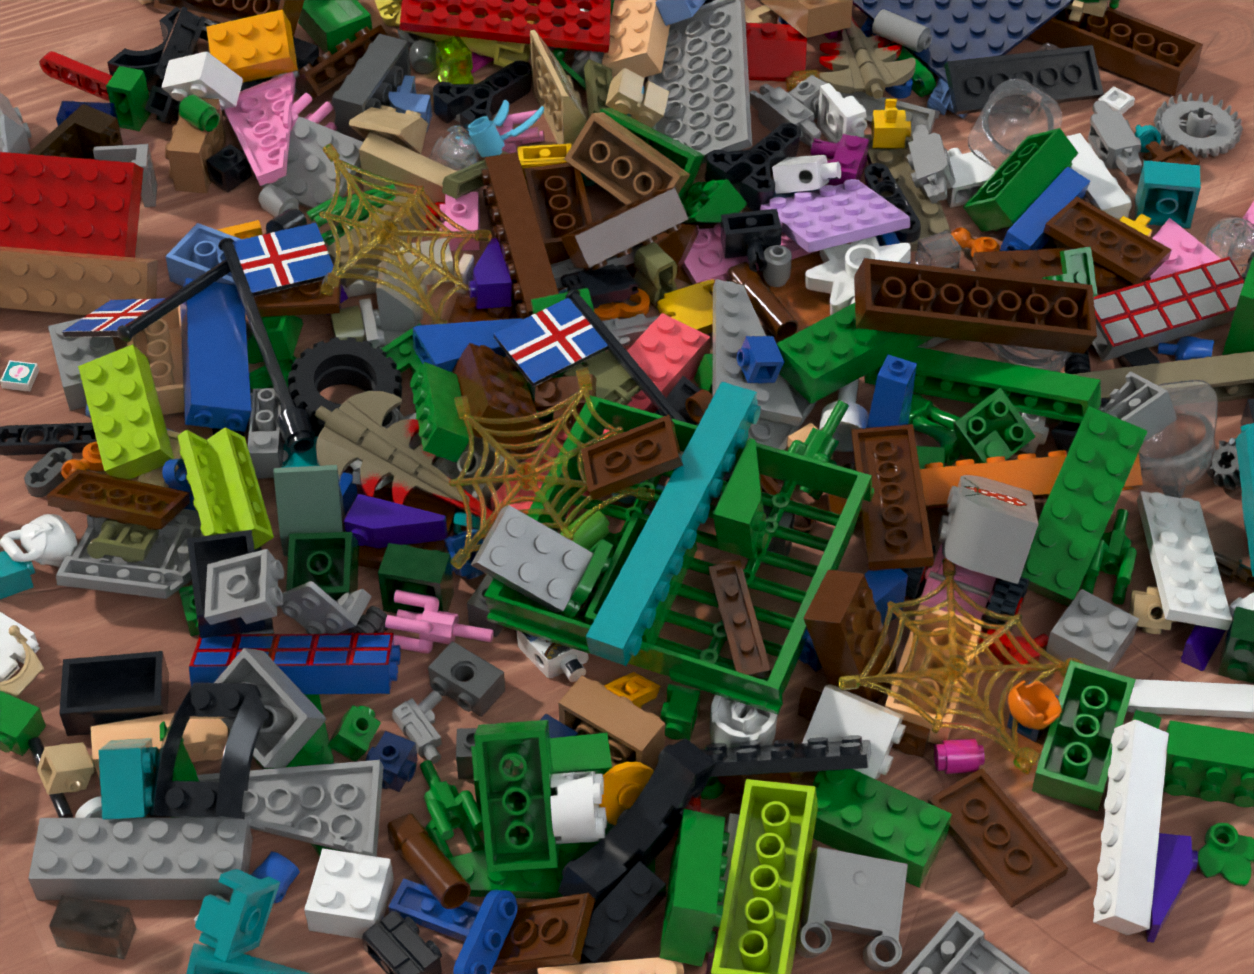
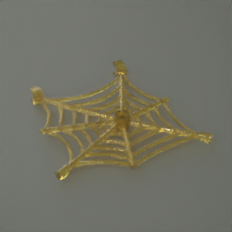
M331 143L327 144L322 150L330 162H334L336 186L331 204L327 211H321L319 216L327 220L332 230L336 244V260L331 273L328 272L323 280L320 293L331 297L334 287H338L340 278L371 281L387 286L416 303L433 319L431 325L447 324L446 320L441 319L445 302L456 291L460 289L467 291L469 289V286L463 282L459 270V254L464 244L471 238H474L475 241H490L492 238L491 231L475 230V232L467 230L454 222L432 202L424 191L423 185L418 186L397 181L340 160V155ZM346 168L374 179L414 189L415 191L413 194L383 187L350 174ZM341 172L347 180L348 197L343 212L338 216L331 214L336 205L340 192ZM355 181L368 187L409 199L406 203H400L375 197L362 192ZM353 189L360 202L354 217L348 219L345 216L350 209ZM421 194L424 197V199L427 201L430 207L440 217H442L445 221H447L449 224H451L453 227L460 230L461 232H453L449 230L446 226H444L440 221H438L437 218L426 207V205L424 204L419 195ZM367 199L401 207L399 212L385 211L371 205ZM415 200H417L428 217L443 231H437L417 207ZM363 205L369 212L367 223L357 221ZM411 206L431 231H424L415 221L409 210ZM377 213L393 216L394 218L382 221ZM405 213L417 230H410L403 223L401 218ZM373 219L378 225V227L371 225L373 223ZM333 221L341 223L349 245L348 261L339 269L341 246ZM397 223L400 225V227H401L403 230H398V225H397ZM347 225L354 227L359 239L360 251L354 256L352 237ZM359 228L364 229L366 231L367 245L365 247L363 245V236ZM371 232H375L373 240L371 239ZM398 236H408L407 243ZM413 236L417 237L416 249L412 247L411 240ZM422 237H433L429 246V258L421 253L420 243ZM438 237L447 238L440 251L442 267L435 263L434 245ZM453 238H465L459 243L454 255V270L457 276L455 277L449 272L445 262V250ZM378 243L381 244V245H388V244H390V246H391L392 249H389V248L383 247V246H376V245H377ZM397 244L403 247L404 249L400 251ZM370 250L384 251L396 256L400 263L385 256L368 252ZM411 253L417 258L408 265L403 255ZM361 258L379 259L399 268L407 274L410 281L383 267L355 263ZM420 261H423L430 267L422 272L417 280L412 269ZM364 268L383 272L401 280L414 289L422 302L404 289L372 276L344 272L348 269ZM436 270L443 277L433 284L426 295L420 284L426 275ZM449 279L457 286L448 291L441 299L436 314L429 300L435 289Z
M588 367L576 370L579 385L577 393L545 411L529 416L510 419H488L471 416L467 395L454 398L459 420H464L469 436V451L465 465L458 478L451 479L448 482L450 486H456L463 500L467 523L464 549H459L450 561L455 568L461 569L470 558L469 553L480 549L482 544H476L481 538L487 536L488 529L495 522L501 509L508 505L524 501L541 502L545 509H522L519 511L526 515H550L555 523L541 524L548 528H559L563 533L561 535L572 541L574 533L581 525L607 505L630 495L636 496V499L654 500L655 489L639 486L637 489L627 487L614 492L619 495L611 497L592 508L571 530L567 528L575 515L593 500L591 495L571 512L565 522L561 519L569 507L588 490L581 449L623 432V427H613L595 411L589 396V390H593ZM583 395L591 414L599 423L609 429V432L599 436L580 418L575 407ZM568 405L561 417L542 426L523 431L491 430L483 428L478 423L511 424L525 422L546 416ZM571 413L579 425L594 438L593 440L583 444L571 434L565 425ZM555 425L550 434L533 442L521 444L498 443L491 436H524L546 430ZM473 427L483 437L484 452L480 467L474 478H464L474 452ZM563 429L568 438L578 447L567 451L556 439L560 430ZM544 442L539 451L532 453L509 454L505 450L534 447ZM489 443L496 450L495 463L489 476L480 477L486 465ZM553 443L563 454L553 458L548 456L546 452ZM501 455L505 459L503 474L494 476L498 469ZM578 455V471L582 481L570 479L567 471L568 459ZM533 457H535L531 463H530V462H522V463L519 464V463L515 460V459H528V458H533ZM542 458H544L545 460L548 461V462H546V463H544V464L538 466V464L540 463V461L542 460ZM562 463L564 478H559L556 472L557 465ZM509 464L516 470V474H508ZM551 468L552 476L539 475ZM509 481H518L511 489ZM503 482L506 487L507 496L501 503H499L497 492L492 483ZM538 482L547 483L542 490L537 485ZM478 484H487L495 504V511L487 521L485 500ZM554 484L565 485L550 504L545 497L547 490ZM462 485H473L480 501V529L472 539L471 510ZM571 487L581 488L557 514L554 507L560 497ZM521 489L526 491L532 490L536 495L514 498Z
M944 558L942 560L943 575L946 579L935 590L912 601L900 603L889 601L887 603L888 610L884 626L868 664L860 677L858 675L840 677L839 687L841 690L857 689L862 685L881 691L918 712L933 725V733H938L940 728H956L985 736L1015 756L1013 760L1015 767L1028 775L1032 766L1037 764L1041 754L1028 747L1019 749L1017 736L1018 721L1014 717L1012 738L1006 732L1003 716L1006 696L1014 683L1026 672L1045 671L1031 683L1042 681L1045 677L1056 671H1060V675L1065 679L1070 660L1084 663L1075 658H1068L1063 662L1043 650L1025 630L1021 623V614H1016L1015 616L998 614L978 605L964 594L953 580V577L956 575V564ZM945 587L947 588V599L934 607L902 612L899 609L927 601ZM954 590L977 611L996 619L1007 620L1008 622L1004 625H996L973 617L954 599ZM947 606L948 614L939 617L912 621L908 618L932 613ZM955 608L972 623L997 631L989 635L971 628L955 615ZM892 613H894L900 619L890 654L878 675L866 677L884 644ZM948 619L947 629L921 631L917 627L918 625L933 624ZM955 623L967 632L985 640L980 644L967 640L956 632ZM905 624L913 632V640L907 663L902 672L885 674L894 659ZM1017 625L1027 642L1038 653L1054 664H1040L1021 647L1009 629ZM1005 633L1018 652L1031 664H1020L1007 652L998 638ZM949 634V643L934 645L928 637ZM919 639L926 646L925 660L919 670L909 671ZM956 639L965 645L973 647L974 649L971 650L962 647L960 644L956 642ZM994 642L1001 653L1013 665H1002L989 650L988 646ZM949 649L950 658L948 659L941 651ZM957 650L967 655L964 657L957 655ZM984 651L995 665H983L979 660L978 654ZM931 652L944 664V667L926 669L931 659ZM974 658L976 665L968 666L967 663ZM997 672L990 678L987 684L983 702L978 696L979 681L984 673ZM1005 672H1018L1009 680L1001 693L998 721L989 710V694L994 682ZM963 673H977L973 682V688L965 679ZM929 676L939 682L944 687L943 694L941 695L931 685L920 679V677ZM912 679L939 699V706L925 694L897 680ZM887 682L906 689L921 698L937 712L935 720L921 707L904 696L874 683ZM959 682L964 689L953 686V684ZM953 691L971 697L973 701L965 698L950 697V693ZM954 702L969 705L981 710L985 717L961 709L946 708L947 703ZM944 714L962 715L977 719L995 728L1002 739L992 733L967 724L942 722Z

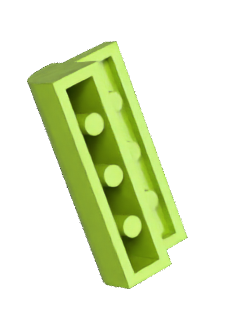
M226 427L207 440L187 429L179 434L177 437L181 448L180 455L184 460L187 470L186 478L191 485L194 496L193 503L199 514L202 534L209 536L252 530L254 550L274 538L245 437Z

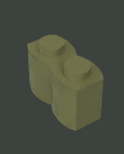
M655 242L640 247L636 251L634 265L637 272L634 280L638 284L637 288L644 290L649 295L650 303L658 309L657 301L664 299L665 293L677 290L676 283L674 282L677 274V265Z

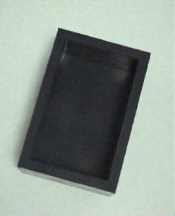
M252 530L187 538L200 639L266 629L265 620L246 624L241 617L210 625L204 618L207 564L255 552Z
M163 651L63 659L59 714L67 736L91 734V726L168 714L169 672Z

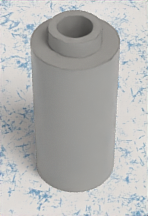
M882 9L877 14L873 23L872 31L874 34L916 52L927 49L932 40L928 27L885 9Z

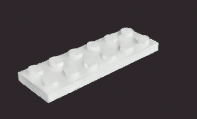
M1140 491L1137 504L1165 619L1228 630L1233 620L1200 502L1190 498L1166 496L1158 492Z

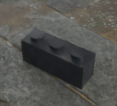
M640 861L592 912L580 958L582 963L607 962L666 897V883Z

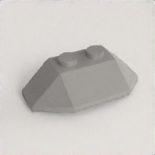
M0 93V152L27 154L30 151L28 138L32 137L26 122L21 123L23 119L18 107L13 108L9 99L2 93Z

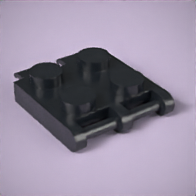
M610 264L593 271L589 269L565 274L560 278L561 284L568 288L567 292L588 288L594 309L602 304L625 302L631 298V295L639 292L637 289L638 284L625 265L615 266Z

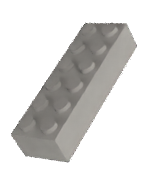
M245 817V819L121 818L104 820L102 818H40L28 880L37 900H203L205 896L210 894L213 896L219 894L224 899L230 900L234 889L218 882L220 875L233 869H239L249 874L253 837L248 817Z

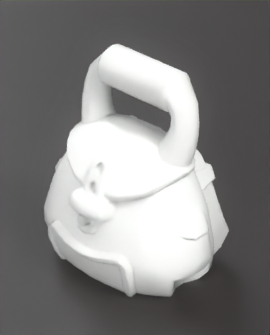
M55 514L42 515L32 520L29 524L22 526L20 530L4 534L0 540L1 547L13 561L28 562L34 560L40 563V565L47 564L57 567L61 566L66 555L73 556L78 546L76 533L61 516ZM13 540H20L21 546L28 553L24 554Z

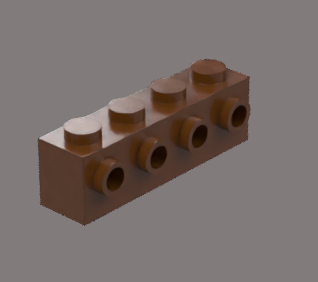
M380 24L369 30L368 26L354 34L357 38L354 41L350 42L348 38L335 46L338 51L334 54L327 51L316 58L318 61L317 65L312 67L309 63L297 71L299 76L295 78V87L299 94L302 96L304 93H308L314 99L344 80L356 67L357 61L364 56L369 44L373 43L379 34L387 35L382 25Z

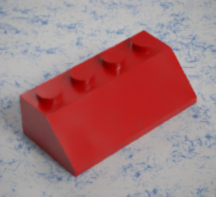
M746 22L749 80L805 81L807 38L790 24Z

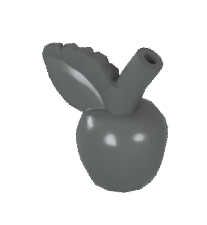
M398 29L400 39L408 41L410 64L413 69L420 74H429L435 71L442 59L441 47L437 44L438 41L422 38V36L406 33Z

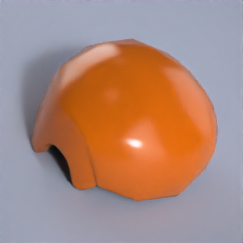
M1023 680L1009 692L1007 701L1011 715L1026 728L1042 730L1059 718L1062 712L1060 702L1052 690L1042 682L1034 681L1031 684L1024 685L1026 681Z

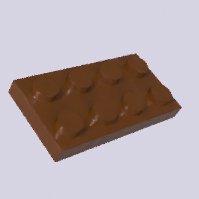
M1075 197L1051 218L1044 228V233L1072 249L1091 247L1093 261L1133 284L1142 283L1169 259L1172 251L1170 248L1079 197Z
M77 469L47 494L48 506L60 508L65 512L75 511L88 514L93 518L104 517L117 520V522L122 524L132 523L145 526L151 530H162L190 503V492Z
M983 768L928 798L929 804L952 814L948 832L1011 908L1067 874L1068 867Z

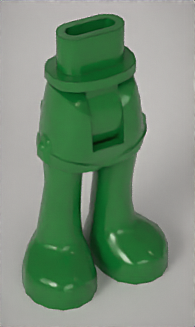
M913 394L908 425L913 424L914 431L933 438L940 444V447H944L945 464L951 466L961 455L953 423L960 417L942 411L935 407L932 401Z

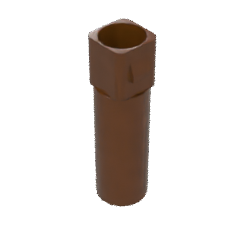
M747 261L728 269L727 282L730 281L744 285L758 319L778 341H782L796 333L799 326L796 319L763 283L758 273L749 269Z
M412 813L388 823V838L394 850L410 865L445 909H455L461 906L470 895V885L430 838L425 827L420 824Z

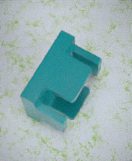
M239 869L222 873L218 882L234 889L230 902L228 903L211 894L204 897L195 924V928L203 932L200 935L199 941L214 948L213 956L224 962L259 947L280 881L269 876L258 879Z

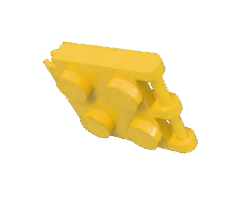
M710 279L665 293L664 299L657 301L659 312L704 334L713 332V297L710 291L713 293L715 280Z

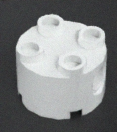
M715 695L710 712L711 743H725L727 748L740 747V743L747 741H759L760 746L772 745L776 734L777 714Z
M595 771L552 774L551 788H556V795L551 796V816L556 844L599 841V838H605V828H607L606 808L599 807V804H602V794H604L603 774H595Z

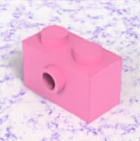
M470 192L457 199L445 194V204H440L441 221H445V223H440V239L448 238L450 251L480 250L478 192Z

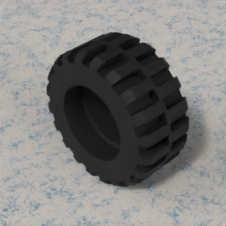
M339 337L330 338V342L327 343L320 341L313 344V349H305L300 354V358L295 359L288 376V390L294 406L306 411L315 436H319L326 423L315 416L317 409L323 406L333 412V410L339 409L342 405L331 402L320 394L321 391L330 386L346 384L356 386L365 392L383 391L400 398L402 397L401 373L397 369V364L391 357L386 358L387 353L379 347L373 348V344L365 340L361 343L357 342L356 338L347 337V340H339ZM399 405V406L396 407L399 411H400L401 405ZM391 411L383 420L382 426H387L392 421Z

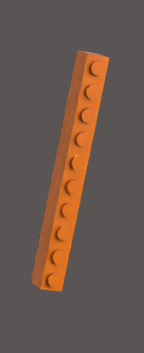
M1052 451L1048 453V457L1036 458L1035 453L1021 454L1017 456L1018 460L1005 461L1004 456L991 457L986 459L987 463L974 464L973 459L956 461V466L944 467L941 462L925 464V469H920L926 510L948 508L947 500L952 485L958 487L960 477L963 475L984 477L1032 491L1033 499L1048 498L1065 460L1067 451ZM1139 453L1122 491L1136 490L1143 485ZM828 494L830 512L841 515L847 499Z

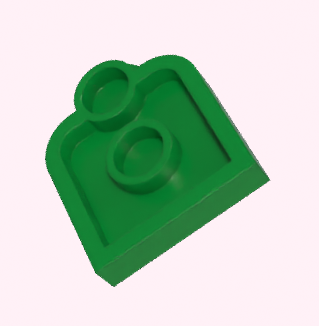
M601 539L588 550L594 554L564 611L559 612L560 615L570 619L575 617L581 605L590 594L599 574L603 575L612 561V558L608 556L612 549V544Z

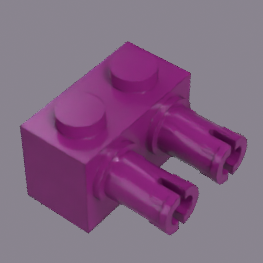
M843 134L840 141L832 143L814 138L810 155H826L828 159H831L827 160V163L839 162L841 166V178L830 179L828 185L844 184L846 180L850 179L860 181L867 163L869 139Z

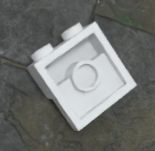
M830 83L821 85L817 119L819 130L832 143L840 141L843 134L864 138V130L867 127V122L865 121L867 114L864 106L859 104L853 96L843 98L841 93L837 92Z

